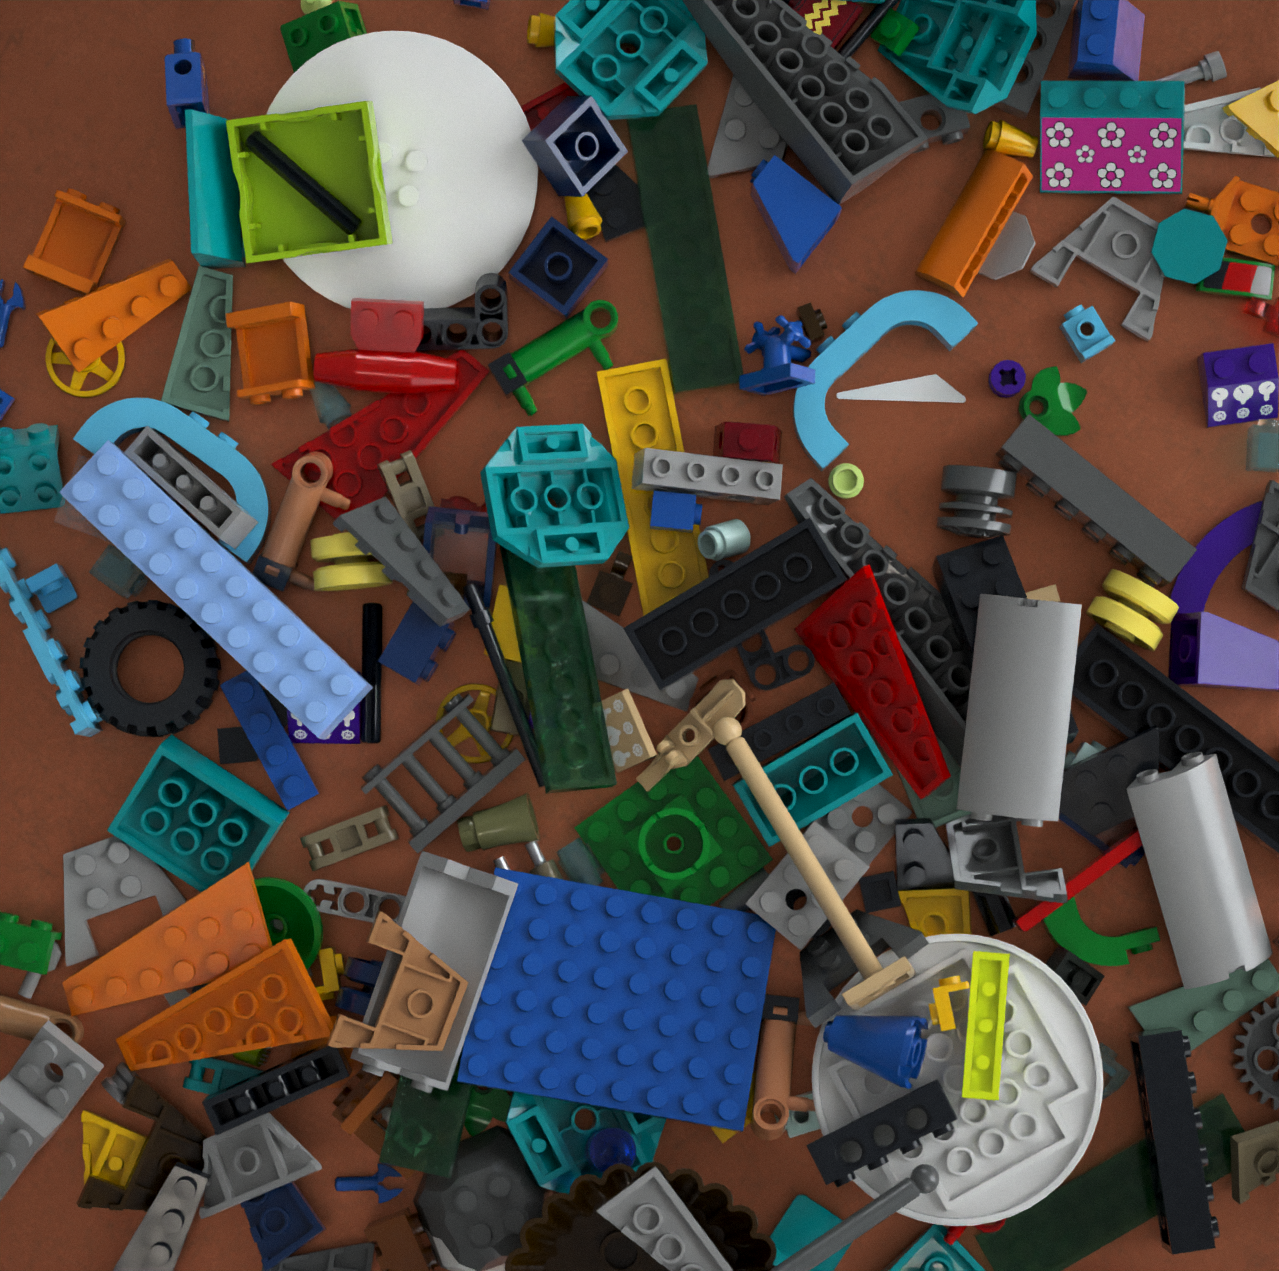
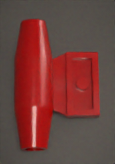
M353 298L351 300L350 336H352L358 349L316 353L314 359V380L319 383L366 392L418 394L454 390L458 387L459 362L416 351L424 333L423 301Z

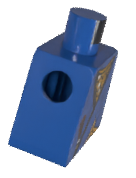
M188 38L175 40L173 42L174 54L165 56L166 102L175 129L186 128L185 110L193 109L210 114L206 68L201 53L195 52V41Z

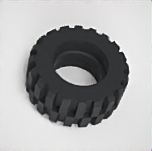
M148 600V602L134 601L127 603V606L123 608L117 607L108 612L109 616L104 621L99 620L93 627L95 632L91 638H86L83 645L86 651L84 657H80L79 668L83 669V678H80L82 689L87 691L89 696L87 700L91 707L99 712V717L106 723L115 726L116 729L137 736L164 737L167 734L183 731V728L189 724L193 725L201 718L199 715L205 709H209L213 702L211 698L214 691H218L220 680H218V670H221L220 659L217 658V646L214 639L184 610L173 604L158 600ZM149 635L160 636L172 642L179 650L184 664L183 678L177 690L168 698L152 703L141 702L131 697L121 686L117 672L118 661L125 647L135 639Z

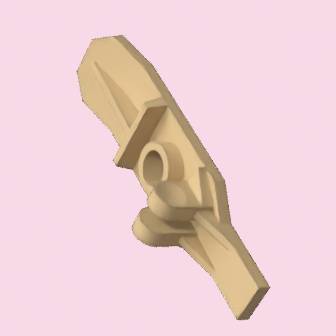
M734 679L719 680L709 694L657 745L656 750L659 754L636 778L647 792L670 770L686 767L715 739L713 728L719 719L723 717L735 719L745 707V691ZM690 729L695 732V738L692 742H688L686 739V733Z

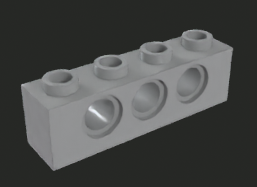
M149 426L145 427L124 452L213 534L234 549L239 546L257 525L258 521L168 440Z
M644 448L634 454L632 489L695 494L696 497L770 505L780 500L783 464Z

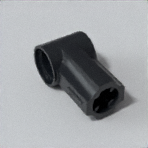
M971 891L989 936L1016 927L1012 921L1016 916L1007 896Z

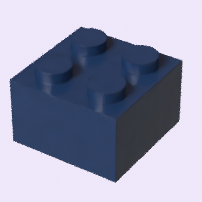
M592 95L567 96L522 140L558 196L583 197L628 152Z
M551 216L508 274L510 280L563 320H567L608 267V258Z
M412 602L378 662L418 686L422 680L429 682L439 665L434 661L441 649L446 652L456 637L457 633L452 630L455 624L450 622L439 627L415 602Z

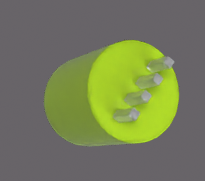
M256 1049L233 1053V1056L240 1061L259 1067L266 1065L263 1063L264 1061L267 1062L265 1057H269L266 1053L270 1054L271 1052L267 1051V1049Z

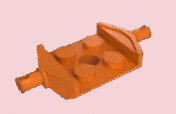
M1235 176L1215 199H1208L1189 192L1185 207L1214 216L1228 240L1225 250L1279 266V192L1241 181L1238 176ZM1255 216L1267 218L1270 224L1268 233H1256L1251 227L1252 218Z

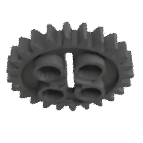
M1278 996L1274 997L1273 1008L1262 1001L1260 1005L1263 1013L1259 1014L1253 1010L1248 1011L1253 1021L1251 1024L1240 1021V1026L1246 1032L1244 1035L1238 1034L1233 1036L1234 1039L1242 1044L1240 1048L1231 1050V1053L1241 1056V1060L1234 1063L1233 1068L1244 1069V1073L1238 1078V1081L1241 1083L1250 1081L1251 1084L1246 1092L1251 1095L1260 1091L1257 1102L1264 1104L1271 1098V1108L1274 1110L1279 1108V1079L1277 1081L1272 1079L1275 1072L1279 1070V1036L1276 1032V1027L1279 1023ZM1269 1049L1274 1055V1062L1271 1067L1262 1069L1258 1065V1055L1263 1050Z

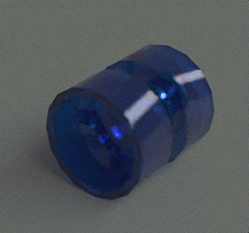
M601 1128L594 1131L587 1138L584 1146V1157L588 1165L595 1172L603 1174L609 1166L614 1164H625L631 1167L636 1158V1145L633 1138L622 1129Z

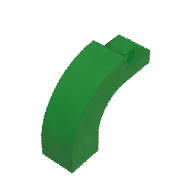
M1074 897L1041 920L1044 929L1057 945L1066 948L1085 962L1101 966L1130 964L1126 950L1131 949L1132 955L1150 951L1153 949L1152 943L1160 941L1159 933L1155 926L1116 936H1102L1093 932L1082 921Z

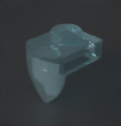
M1100 1042L1099 1048L1103 1071L1109 1075L1103 1084V1100L1116 1092L1125 1083L1131 1072L1115 1061L1118 1056L1117 1053Z

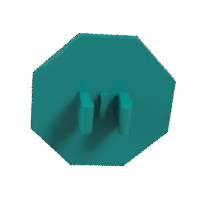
M1182 209L1159 223L1151 253L1165 277L1195 285L1220 270L1228 240L1214 216Z

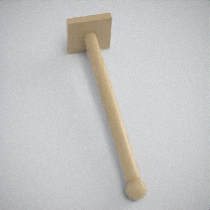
M732 717L719 719L713 728L715 739L720 744L726 745L728 754L864 979L861 983L842 993L847 1004L857 1011L914 977L916 972L905 956L886 968H882L745 738L741 737L742 728L740 723Z

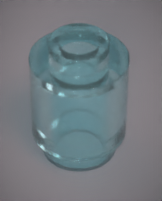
M580 837L556 852L560 858L558 863L569 881L596 886L603 882L600 875L606 872L590 845L588 843L584 844Z

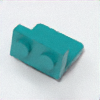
M37 423L23 429L0 428L1 514L58 508L65 504L66 499L59 493L64 486L58 459L60 440L58 425L48 426L44 423Z
M798 1194L769 1236L775 1243L777 1250L776 1259L772 1265L777 1266L843 1220L806 1195ZM852 1242L810 1271H834Z

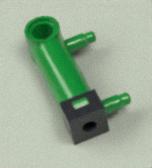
M593 301L585 309L514 352H508L488 364L489 370L506 398L508 399L514 395L527 415L535 414L537 408L533 398L526 389L528 384L587 348L590 349L596 361L601 364L604 370L611 368L613 362L601 340L609 338L615 333L618 327L617 310L608 301ZM598 311L606 312L611 318L609 325L604 328L593 326L590 319L594 313Z

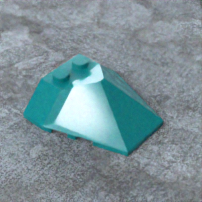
M901 0L896 11L915 22L920 29L900 57L881 45L877 51L947 107L977 114L1008 97L1037 35L1036 0Z

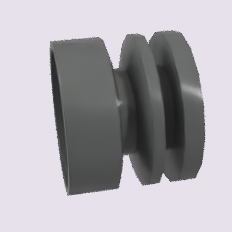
M943 466L941 491L955 495L956 501L939 503V510L953 513L954 517H938L937 528L951 531L958 536L989 539L1000 535L1009 536L1011 525L996 522V518H1012L1013 511L997 505L998 500L1014 498L1017 474L987 467Z

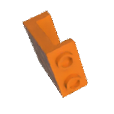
M68 188L66 193L56 190L54 195L56 202L33 256L28 254L23 268L28 273L79 294L86 295L96 291V288L99 287L126 221L122 216L118 215L120 209L101 201L99 206L86 202L87 195Z
M284 302L225 313L227 328L236 329L244 388L236 391L237 398L249 400L250 405L270 403L271 396L282 395V399H294L303 397V391L315 389L304 304Z

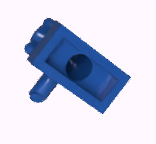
M777 316L775 321L784 328V332L779 335L780 328L772 327L767 332L764 330L761 322L756 321L753 326L756 332L753 335L752 342L747 344L744 350L749 354L757 348L761 350L764 357L763 369L739 375L740 390L767 396L815 384V369L791 363V360L804 362L811 357L810 350L791 345L794 341H798L805 348H809L811 345V341L803 335L801 321L788 322L784 316Z

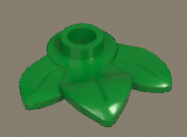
M1057 366L1043 369L1033 378L1031 391L1025 393L1020 399L1018 406L1019 414L1023 420L1030 414L1056 436L1074 434L1081 428L1078 420L1072 413L1082 404L1087 390L1074 383H1060V373ZM1032 402H1039L1041 404L1042 412L1040 414H1033L1030 411V404Z
M454 1081L443 1095L441 1109L446 1112L461 1111V1117L466 1130L471 1136H475L486 1129L492 1118L505 1122L511 1096L504 1090L493 1088L480 1089L476 1085Z

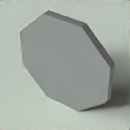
M1012 212L978 274L997 280L1024 268L1036 244L1025 215Z

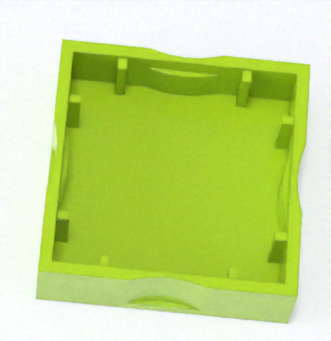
M373 101L226 120L232 168L240 191L239 216L246 264L393 244ZM254 131H259L361 219L362 223L352 235H348L245 146L244 143L249 135Z

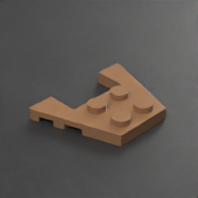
M378 911L366 942L401 955L375 1025L370 1026L338 1014L326 1045L333 1048L443 1051L469 982L434 953L430 952L388 915Z

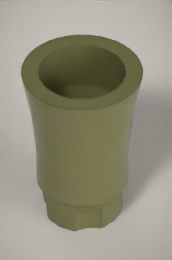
M528 793L503 804L473 812L472 816L462 817L457 820L461 842L466 852L480 848L487 850L515 843L540 841L538 822Z

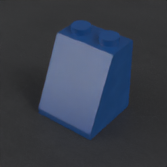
M1079 0L1074 9L1067 78L1089 81H1138L1145 15L1127 0Z
M774 155L769 162L763 159L751 174V197L786 264L796 274L838 221L842 207Z

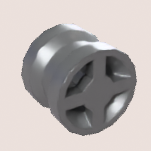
M121 1062L116 1067V1073L112 1077H106L101 1084L118 1103L122 1104L134 1075H139L135 1071H130L128 1065Z

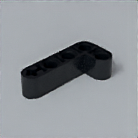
M487 273L478 279L475 287V307L424 308V325L429 327L431 331L423 335L416 351L492 349L503 345L508 337L509 325L507 284L503 277L495 273ZM491 288L497 290L500 295L495 299H488L483 296L482 292ZM494 322L499 324L501 329L497 332H488L485 330L484 325ZM458 323L463 325L466 330L457 334L451 332L448 327L451 324Z
M725 559L715 562L709 570L708 577L717 573L719 568H725L733 562ZM765 630L758 634L762 642L759 650L755 652L746 651L742 644L736 647L748 679L758 691H771L800 679L810 673L814 667V654L804 645H793L774 653ZM798 651L806 655L808 660L806 669L794 671L790 668L788 657L791 653ZM762 665L770 666L775 672V680L769 685L760 684L755 678L756 669Z

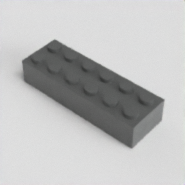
M1030 414L1026 416L995 454L1000 458L998 464L1005 471L1019 473L1028 481L1026 487L1040 498H1043L1044 495L1056 503L1053 507L1056 512L1069 521L1072 517L1083 525L1081 531L1088 538L1096 543L1102 540L1111 548L1109 554L1123 565H1126L1128 562L1139 570L1136 574L1137 577L1151 587L1158 585L1161 588L1171 583L1197 551L1189 542Z

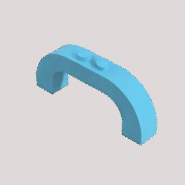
M910 290L892 294L875 303L863 315L855 312L844 322L842 327L845 331L836 340L830 336L816 349L820 355L808 367L815 369V384L799 387L795 393L793 402L794 430L800 446L808 458L822 472L848 447L849 443L834 429L827 418L825 411L826 393L831 385L884 335L900 326H919L930 331L951 351L977 326L978 322L954 300L938 293L922 290Z
M128 398L116 401L98 410L83 424L73 440L93 454L108 440L119 446L127 437L142 432L146 426H149L154 431L170 438L225 477L234 489L237 503L254 517L258 523L236 549L221 539L218 542L249 565L253 562L268 536L271 524V500L266 484L258 470L246 457L235 450L239 443L222 431L218 437L206 429L210 423L194 411L187 416L168 403L150 398Z

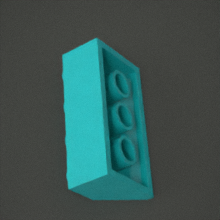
M856 712L851 713L761 766L799 830L893 775ZM743 777L733 782L731 785L767 845L771 847L781 841Z

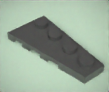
M387 497L339 515L332 523L341 532L346 529L358 540L355 546L363 554L367 555L370 552L385 566L382 572L388 578L402 582L408 588L406 595L439 627L463 617L470 610L459 592L453 587L438 564L432 559Z

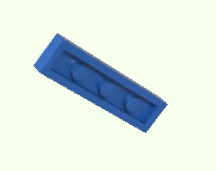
M246 670L220 684L287 811L320 794L260 682Z

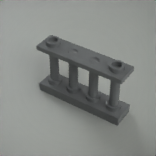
M459 693L443 706L446 711L443 716L383 768L376 764L362 777L366 783L361 786V790L367 794L375 787L411 828L409 832L412 837L408 839V843L417 854L526 760L516 747L510 751L506 747L502 749L467 709V706L474 701L469 693L464 697ZM454 717L462 723L492 758L490 762L493 766L483 775L479 770L475 772L439 731ZM428 740L465 781L463 785L466 790L455 798L452 794L448 795L414 757L413 753ZM401 763L437 803L436 809L439 813L430 821L425 817L421 819L385 778Z

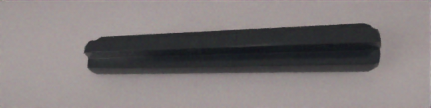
M254 131L249 135L244 143L245 146L346 234L352 235L362 223L361 219L259 131Z
M365 603L362 613V677L373 687L361 702V740L363 743H379L381 740L382 664L378 660L382 655V605L379 603Z

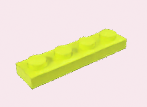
M973 951L962 1097L999 1100L1010 954Z

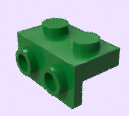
M0 911V965L47 975L54 941L61 940L62 933L53 931L52 923L32 919L31 925L19 923V915Z

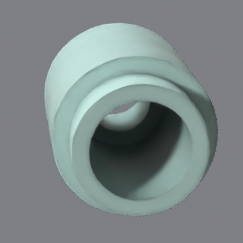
M732 519L708 526L698 536L699 551L705 558L715 561L743 554L750 546V531L739 519Z

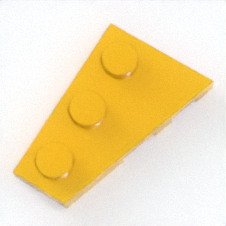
M957 889L898 891L911 928L919 930L924 937L939 934L971 935L970 891Z

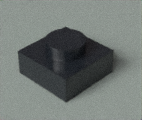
M894 871L861 877L859 886L866 913L901 906Z

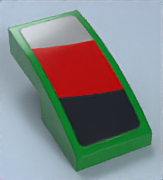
M1223 258L1220 270L1198 282L1196 291L1224 297L1239 296L1269 301L1272 300L1275 265Z

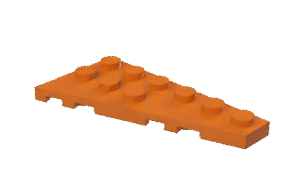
M249 861L65 979L62 984L71 1015L75 1016L211 983L271 948L273 945Z
M290 938L277 943L115 1040L130 1071L326 1038L330 1037L334 1025Z

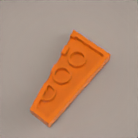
M166 259L130 274L123 280L113 284L108 283L96 288L97 290L79 298H72L63 302L60 306L50 310H43L35 315L73 368L79 373L192 288L173 260Z

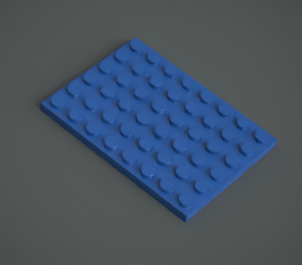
M495 867L494 875L518 884L463 1044L457 1082L743 1132L776 929L758 914Z

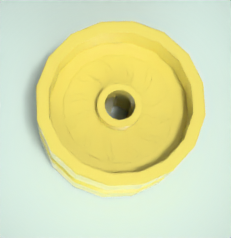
M349 532L310 540L312 559L318 562L335 563V565L317 568L313 572L315 591L374 588L390 585L392 580L382 572L385 566L381 562H368V559L376 557L370 552L367 555L363 554L355 546L358 540Z
M1111 569L1102 587L1115 600L1104 596H1096L1086 614L1119 638L1146 650L1155 651L1163 637V633L1150 620L1160 624H1169L1177 613L1179 606L1148 584L1124 572Z

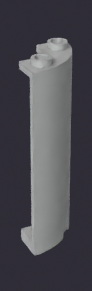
M980 594L957 809L970 811L971 819L992 821L993 815L1022 818L1021 825L1043 827L1044 820L1058 821L1080 628L1081 604Z
M1202 752L1189 753L1181 757V761L1172 771L1158 773L1157 769H1151L1137 774V778L1128 786L1127 793L1184 989L1197 988L1229 979V974L1236 970L1243 969V971L1247 972L1260 965L1273 952L1216 754L1203 756Z
M425 851L421 852L397 924L469 983L443 1051L353 1048L350 1058L364 1063L363 1071L383 1077L384 1071L399 1074L412 1079L411 1087L428 1093L432 1092L433 1087L448 1091L518 887L517 883ZM387 950L362 1023L370 1026L375 1025L399 963L400 954Z

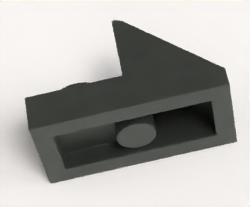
M1058 945L1046 963L1048 967L1063 979L1080 1003L1085 1006L1105 977L1060 945Z

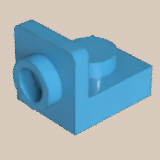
M57 563L25 580L29 590L38 596L47 613H51L78 598V594L63 566Z

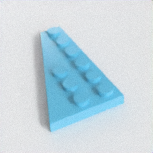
M0 547V587L5 593L9 592L11 596L9 606L22 624L26 623L28 628L23 630V633L46 678L52 685L59 686L60 689L56 691V698L61 708L69 716L73 715L76 720L70 723L76 735L92 737L103 731L99 724L103 719L99 717V712L92 708L88 700L86 701L82 691L85 689H82L79 674L68 669L64 661L69 657L59 640L55 641L54 638L50 637L47 629L51 628V624L42 609L36 611L32 605L30 598L34 597V594L29 590L25 579L18 580L12 568L17 566L11 552L7 547L3 549Z

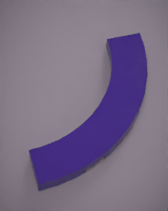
M1263 501L1256 502L1227 517L1210 530L1195 546L1197 551L1176 576L1169 598L1179 606L1176 614L1204 612L1209 593L1218 576L1236 555L1253 543Z

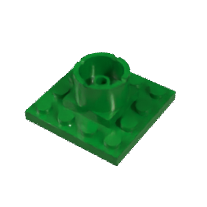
M698 756L686 767L670 770L649 792L639 782L635 783L574 827L619 890L708 906L773 860ZM670 837H677L680 840L681 846L678 850L671 851L667 847V841Z

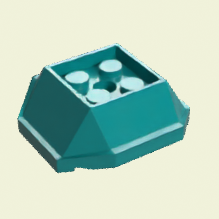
M570 0L554 18L555 73L580 96L592 95L607 120L659 116L708 64L705 33L682 0ZM630 43L635 46L637 52L633 54L625 53L620 48V45Z
M584 424L516 427L480 471L492 540L537 568L603 564L609 559L629 529L616 459L604 446L591 437L592 433ZM548 497L552 498L555 501L557 507H554L549 503Z
M513 1092L505 1120L538 1186L569 1194L573 1181L581 1175L591 1174L601 1179L603 1172L614 1164H625L636 1172L641 1165L646 1162H652L666 1122L664 1118ZM581 1109L589 1110L593 1116V1123L586 1130L579 1129L575 1124V1115Z

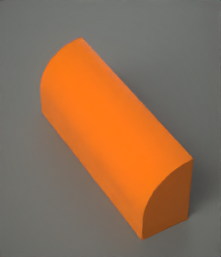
M994 150L984 151L916 269V276L964 298L1033 177L1024 163Z

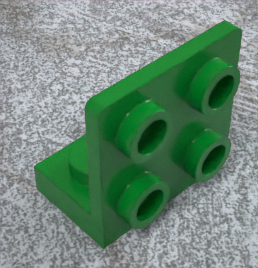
M344 1L334 2L280 27L294 73L305 62L324 49L351 37L367 34L358 4Z

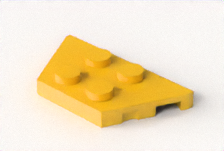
M1278 80L1222 107V109L1229 117L1234 115L1247 127L1245 131L1255 139L1261 140L1265 144L1266 149L1279 159Z

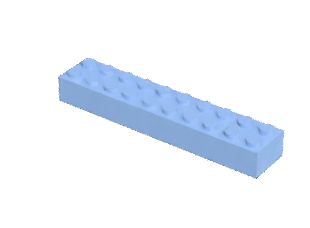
M108 440L59 492L318 738L325 740L373 688L111 441Z

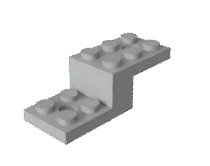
M877 784L813 821L803 831L802 835L841 900L846 897L870 868L869 864L895 834V819H908L912 811L880 784ZM859 806H865L872 812V821L866 827H859L852 820V813ZM788 853L745 903L800 950L803 949L827 920L826 915ZM792 889H800L806 895V903L799 910H792L786 904V895Z
M49 1020L41 1027L9 1074L0 1082V1202L34 1155L54 1136L105 1066ZM50 1063L57 1064L62 1069L63 1076L54 1073Z

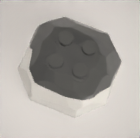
M496 1125L475 1136L432 1153L413 1203L441 1268L449 1271H505V1262L508 1255L515 1249L522 1247L520 1242L522 1226L530 1219L542 1218L543 1203L549 1196L559 1192L538 1186L509 1129Z

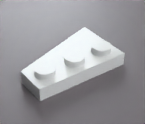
M1258 87L1185 105L1184 150L1276 157L1266 149L1265 144L1261 140L1255 139L1245 131L1247 127L1234 115L1229 117L1222 109V107L1261 88Z

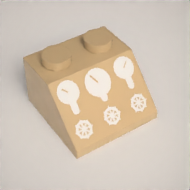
M629 689L623 690L589 707L591 715L586 716V720L593 736L599 734L602 736L606 747L600 749V752L608 769L615 766L617 773L657 756Z

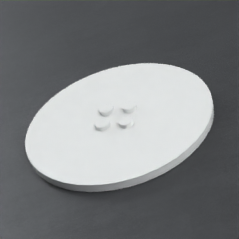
M381 31L354 36L338 42L316 54L291 75L279 90L266 115L373 101L393 244L284 258L283 260L313 290L346 308L351 309V300L353 298L423 301L424 308H446L475 293L476 282L482 275L487 273L498 274L522 242L529 226L537 194L538 165L522 142L531 132L527 118L516 97L494 70L472 53L447 40L411 31Z
M939 934L928 936L925 938L929 944L908 959L916 972L914 977L857 1011L847 1004L842 993L864 981L860 972L852 977L835 1000L841 1007V1010L822 1023L813 1055L812 1095L815 1112L821 1132L825 1136L938 1079L958 1117L957 1120L951 1122L954 1129L937 1138H934L932 1132L919 1138L922 1145L903 1155L900 1149L887 1154L889 1162L869 1171L867 1165L854 1171L856 1178L852 1181L865 1193L876 1199L905 1178H910L911 1172L915 1167L921 1164H928L933 1166L939 1174L937 1188L927 1194L920 1193L919 1197L896 1211L897 1213L936 1225L974 1226L996 1222L1014 1216L1046 1198L1061 1185L1083 1157L1093 1137L1102 1104L1103 1066L1100 1048L1091 1021L1074 992L1050 967L1030 953L1006 942L979 935ZM892 949L877 957L883 969L899 960ZM973 951L1010 954L999 1100L962 1097L970 988L949 992L956 1029L941 1031L940 1024L933 1025L928 1005L935 1003L932 988L940 987L938 979L960 975L961 982L969 981V986L971 985ZM837 1015L919 1016L926 1018L928 1030H921V1038L928 1040L927 1048L918 1078L909 1079V1082L913 1085L911 1089L899 1087L829 1051L828 1043L823 1041L827 1022L833 1021ZM913 1108L908 1111L906 1121L910 1127L920 1129L926 1125L927 1115L922 1109ZM883 1124L875 1128L874 1139L877 1143L889 1145L893 1142L895 1134L890 1126ZM847 1141L842 1145L841 1153L844 1159L854 1162L860 1159L862 1149L858 1143Z

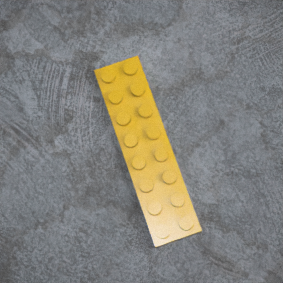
M666 359L597 372L612 455L617 462L629 524L627 533L643 615L650 613L708 578L706 560L698 548L699 525H693L692 533L650 529L653 492L632 489L635 453L644 448L684 452Z

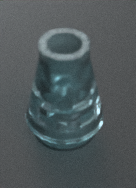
M314 380L315 389H310L320 423H325L326 427L330 429L352 415L349 410L351 407L350 403L334 386L315 382Z

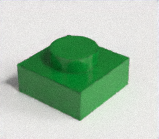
M890 8L870 37L876 43L900 57L920 27L912 20Z

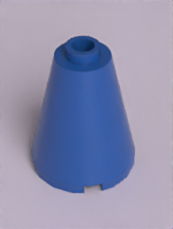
M837 1015L833 1021L827 1022L823 1041L828 1043L829 1051L899 1087L911 1089L913 1085L909 1082V1079L918 1078L924 1061L928 1040L921 1038V1030H928V1022L926 1018L919 1016Z

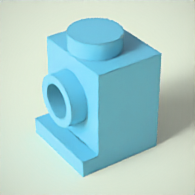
M1081 304L1063 315L1066 322L1062 323L1059 328L1080 363H1083L1115 342L1114 337L1108 332L1093 305L1085 310ZM1082 324L1091 325L1093 333L1089 336L1083 335L1080 330Z

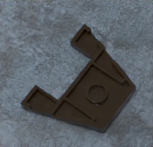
M134 1075L121 1105L125 1109L155 1120L125 1187L90 1174L77 1201L78 1207L91 1209L92 1207L109 1208V1210L121 1211L123 1209L147 1212L177 1162L200 1171L203 1170L205 1164L203 1159V1140L209 1137L143 1079Z

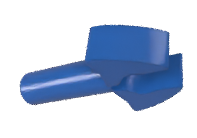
M3 279L0 280V348L5 343L11 312L16 308L26 309L23 292L16 282L13 288V296L5 304L2 298L5 286Z
M378 1163V1172L373 1176L337 1177L334 1186L336 1191L373 1190L379 1195L378 1203H384L397 1196L403 1188L387 1189L383 1184H379V1182L388 1176L402 1177V1175L392 1166Z

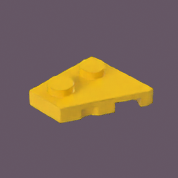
M83 1110L81 1122H83L84 1144H82L85 1164L84 1186L89 1175L93 1174L125 1187L147 1136L90 1111Z

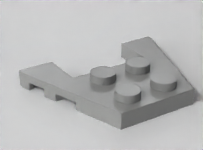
M1113 196L1042 259L1036 262L1029 272L1057 288L1074 258L1081 259L1139 294L1121 326L1147 342L1151 339L1165 277L1151 253L1159 223Z
M116 836L63 854L65 963L67 967L99 956L87 920L152 896H156L163 916L187 901L159 864Z

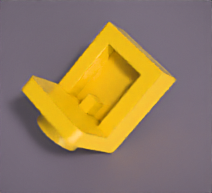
M335 947L320 949L319 952L324 985L315 986L321 1000L335 998L334 991H338L342 987L340 975H344L345 964L342 953L336 954Z
M960 975L938 979L940 987L932 988L935 1003L928 1004L933 1025L940 1024L941 1031L956 1029L949 992L970 988L969 981L961 982Z

